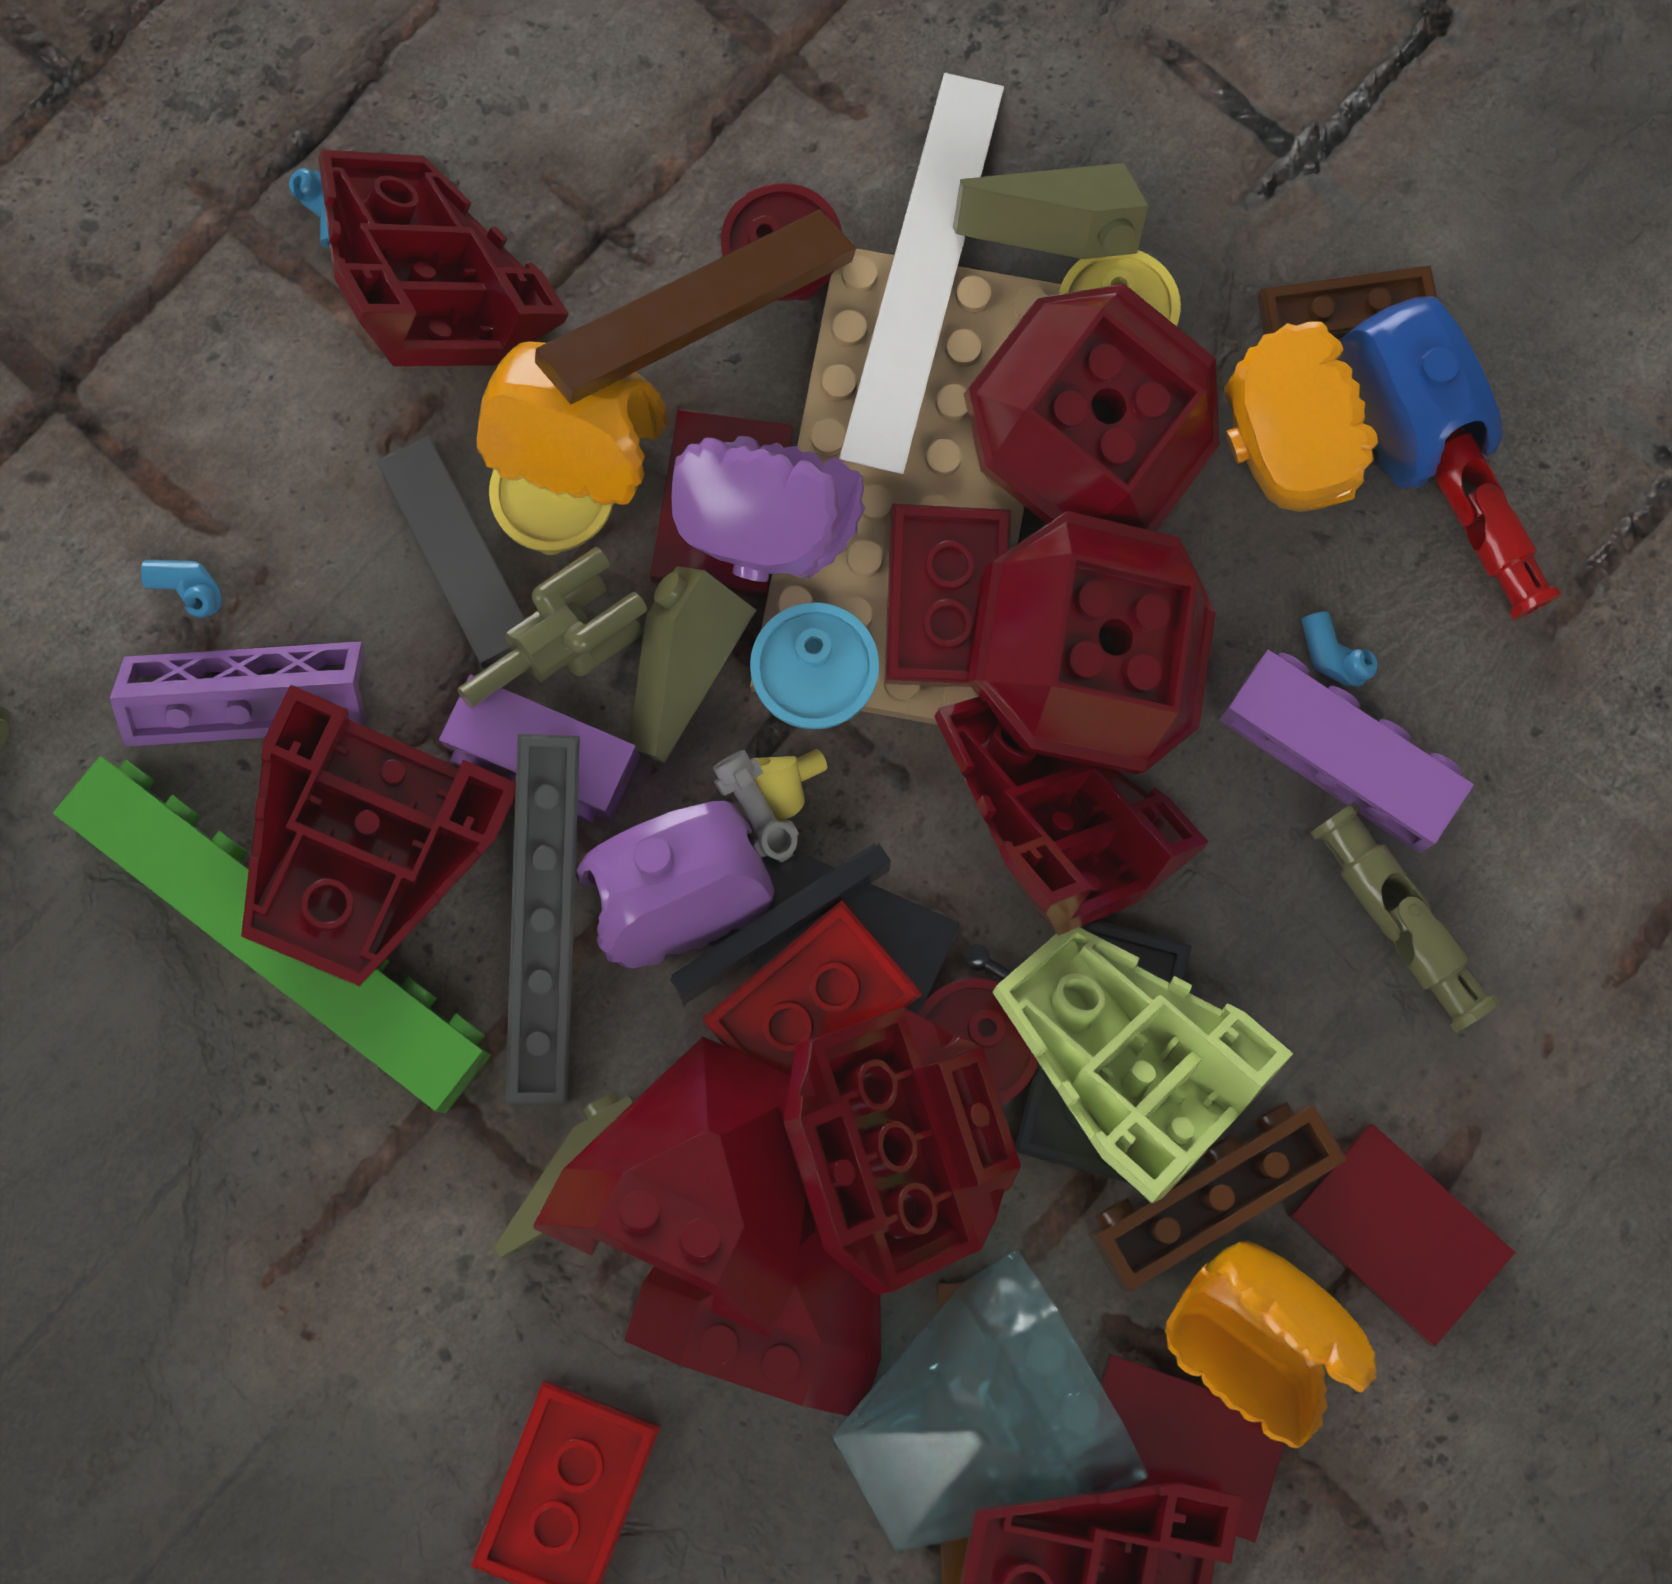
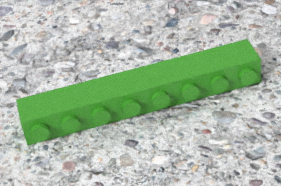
M99 756L55 809L53 814L434 1111L447 1113L492 1055L479 1045L485 1034L457 1013L450 1021L442 1017L431 1008L437 997L408 976L402 984L394 980L383 971L390 962L388 959H385L373 974L358 987L242 938L241 931L249 867L242 860L249 852L220 830L213 838L195 826L202 817L200 814L173 794L166 803L149 790L155 780L128 759H125L118 767L102 756Z

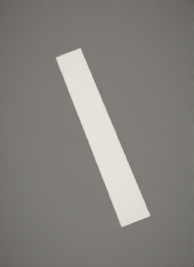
M944 73L841 450L840 460L904 474L965 236L957 235L953 229L960 179L981 177L1004 86Z

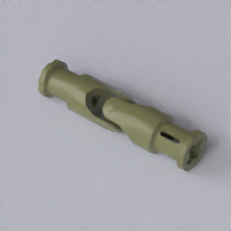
M1353 802L1312 830L1310 834L1314 840L1322 839L1343 868L1340 876L1384 935L1394 942L1396 950L1405 966L1423 990L1430 989L1452 1019L1449 1024L1450 1028L1454 1033H1457L1490 1013L1501 1002L1495 994L1488 995L1466 966L1469 961L1468 956L1446 927L1433 916L1429 904L1386 844L1378 845L1357 816L1360 808ZM1383 885L1402 895L1404 899L1399 905L1385 909L1381 892Z

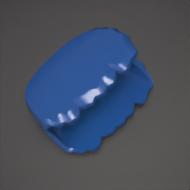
M1433 296L1415 297L1387 307L1359 323L1339 340L1344 351L1337 360L1347 363L1352 368V379L1360 384L1359 398L1366 403L1364 410L1365 420L1363 423L1372 426L1377 433L1378 444L1374 450L1379 453L1378 462L1397 487L1407 489L1414 486L1419 488L1427 484L1429 477L1436 474L1437 465L1441 462V453L1444 451L1445 440L1453 431L1461 426L1464 427L1467 433L1472 434L1483 454L1488 456L1496 452L1503 437L1502 419L1496 400L1481 365L1461 328L1437 298Z

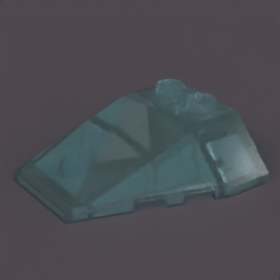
M1018 1250L965 1280L929 1324L915 1337L911 1345L887 1373L879 1379L832 1434L833 1440L896 1552L968 1537L970 1535L974 1509L1127 1489L1149 1477L1123 1422L1058 1310Z

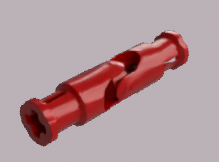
M1459 427L1445 440L1444 451L1441 453V462L1437 465L1436 474L1433 477L1455 517L1467 532L1468 540L1489 577L1497 578L1511 603L1512 608L1509 611L1511 618L1518 620L1558 599L1561 593L1558 587L1549 586L1533 556L1537 550L1516 512L1509 506L1502 487L1471 433H1464L1462 428ZM1462 479H1466L1478 487L1475 492L1467 497L1463 491Z

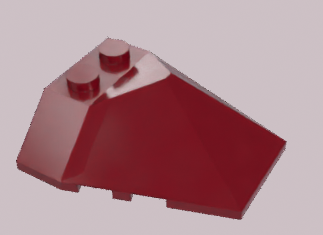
M321 150L318 160L334 279L359 323L393 367L495 366L519 343L534 342L565 323L569 314L546 276L532 262L526 263L525 267H523L504 248L508 238L496 226L491 227L487 231L468 212L471 202L425 156Z
M290 684L263 740L260 783L256 800L252 853L249 861L241 937L360 987L495 842L516 795V782L465 760L462 761L460 767L452 765L349 720L348 709Z
M979 697L941 707L934 716L1009 872L1020 891L1058 936L1136 904L1201 852L1209 842L1175 803L1156 787L1147 794L1117 770L1023 751L1002 726L988 703L983 702Z
M703 1036L563 1168L534 1222L533 1229L591 1256L599 1241L713 1293L712 1312L771 1338L798 1278L805 1207V1194L778 1112L791 1075Z
M806 1197L798 1278L771 1338L712 1312L711 1306L714 1294L655 1266L644 1279L624 1339L625 1342L677 1365L800 1406L860 1420L863 1419L881 1361L880 1294L873 1293L824 1250V1247L820 1244Z
M1172 1482L974 1509L960 1584H1211L1215 1561L1229 1564L1232 1562L1243 1497L1223 1491Z

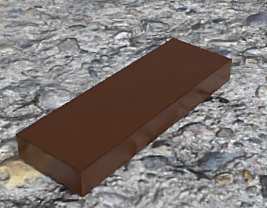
M1431 265L1263 288L1260 290L1257 298L1264 335L1275 333L1287 323L1297 326L1306 322H1322L1327 326L1328 332L1340 340L1359 323L1387 307L1415 297L1433 296L1437 298Z

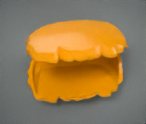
M1306 322L1297 326L1287 323L1275 333L1263 335L1258 345L1250 347L1244 359L1237 363L1233 375L1224 387V395L1232 410V424L1234 427L1225 431L1234 460L1237 464L1247 461L1252 476L1268 500L1281 509L1297 512L1318 510L1354 500L1356 490L1364 482L1365 469L1374 461L1372 450L1378 444L1375 430L1372 426L1363 423L1365 420L1364 410L1366 403L1359 398L1360 384L1352 379V368L1347 363L1337 360L1344 351L1343 346L1337 338L1328 332L1327 326L1322 322Z
M530 341L519 343L501 360L491 376L482 397L477 430V450L487 467L497 470L501 478L512 481L524 478L529 484L539 489H547L557 495L567 493L573 498H583L590 495L594 503L599 505L629 504L645 475L642 466L645 455L639 446L640 438L659 439L663 429L669 422L665 411L667 405L663 397L650 382L639 373L634 372L570 404L534 363L536 348L546 343Z
M1251 1241L1238 1242L1224 1248L1206 1263L1184 1289L1166 1321L1165 1333L1167 1335L1168 1350L1177 1357L1178 1366L1192 1376H1201L1204 1385L1210 1389L1213 1395L1220 1397L1229 1409L1240 1411L1242 1416L1250 1422H1261L1263 1433L1270 1439L1285 1442L1293 1448L1301 1447L1323 1426V1414L1328 1408L1325 1398L1327 1388L1324 1381L1325 1371L1323 1365H1325L1330 1377L1351 1386L1358 1392H1363L1369 1384L1376 1380L1375 1352L1369 1343L1368 1337L1352 1316L1334 1297L1286 1259Z

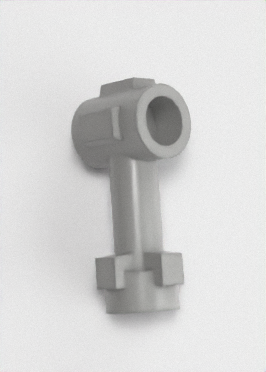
M742 750L717 763L713 767L718 777L714 783L721 795L725 796L733 792L753 826L751 829L752 833H750V843L760 857L769 856L780 863L792 857L797 846V836L799 833L792 821H777L754 780L763 773L758 761L755 758L750 759L746 751Z

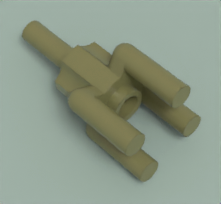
M594 547L533 590L532 600L537 610L505 634L506 641L512 651L457 688L460 697L472 709L525 671L529 676L535 677L540 683L565 665H567L573 675L585 676L643 635V630L636 619L647 612L644 601L633 591L591 621L588 620L581 608L607 591L605 583L598 574L610 566L605 554L598 547Z

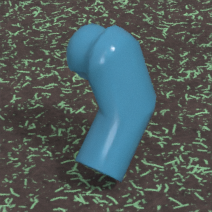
M185 560L143 561L141 581L145 589L176 590L186 604L185 610L194 617L210 616L219 610L222 602L221 588L201 563Z

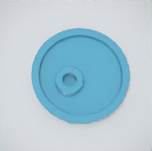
M803 603L778 613L762 628L752 649L750 671L753 686L760 701L774 716L795 727L826 729L850 720L868 703L878 680L879 657L876 644L870 632L853 614L831 604Z

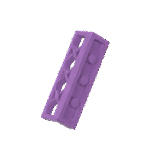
M360 641L127 656L123 658L110 696V702L124 747L265 738L290 684L348 709L349 720L365 726L366 713L359 686L364 651ZM345 664L343 670L317 671L325 665ZM283 668L274 674L257 675L266 669ZM222 672L213 678L197 679L206 673ZM162 676L153 682L136 683L138 677Z

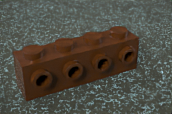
M1285 1102L1255 1120L1260 1129L1258 1132L1241 1142L1238 1141L1235 1134H1232L1215 1143L1203 1155L1207 1162L1190 1173L1185 1174L1164 1198L1154 1203H1151L1146 1198L1135 1206H1132L1129 1199L1125 1198L1096 1215L1095 1217L1101 1226L1088 1233L1119 1288L1131 1292L1347 1161L1314 1105L1298 1107L1292 1111L1288 1103Z

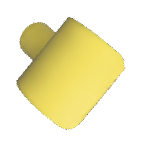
M818 749L812 750L798 758L796 756L755 758L763 773L754 780L777 821H783L796 815L804 806L805 797L802 782L826 771L827 762L824 755Z

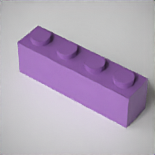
M1268 649L1255 665L1219 721L1345 805L1349 806L1355 802L1360 808L1358 812L1360 815L1416 852L1421 853L1435 845L1474 785L1460 776L1462 769L1451 759L1438 753L1428 755L1410 743L1411 736L1399 725L1385 719H1381L1378 722L1358 709L1360 707L1359 701L1347 691L1336 686L1326 688L1308 676L1309 669L1297 658L1286 653L1276 655Z

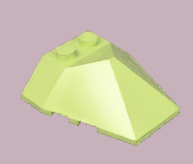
M1080 927L1059 936L1056 933L995 987L993 994L1101 1158L1151 1203H1154L1164 1198L1232 1126L1290 1059L1293 1053L1244 1011L1228 1003L1222 1010L1190 994L1191 984L1175 976L1169 983L1136 966L1139 957Z

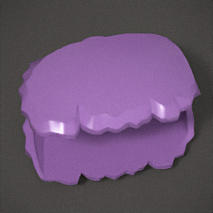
M738 436L734 442H722L715 438L706 437L700 444H689L683 454L676 457L671 495L672 515L679 534L689 545L718 560L734 564L732 573L736 576L760 582L768 581L769 573H788L802 579L811 578L823 567L833 563L838 554L847 550L848 541L858 534V522L865 511V506L862 502L864 492L863 476L858 471L850 470L840 459L831 457L823 464L820 457L814 452H802L798 446L783 448L780 443H774L760 447L758 442L749 436Z
M712 801L671 811L615 835L584 856L579 863L575 875L578 883L582 884L583 888L598 887L602 911L598 917L600 922L597 926V941L599 948L604 951L608 961L617 962L628 969L658 965L666 959L668 954L679 955L691 949H702L711 941H716L722 936L727 935L731 929H742L769 912L771 903L774 901L775 889L762 858L748 839L747 834L752 833L750 821L736 805L727 801Z

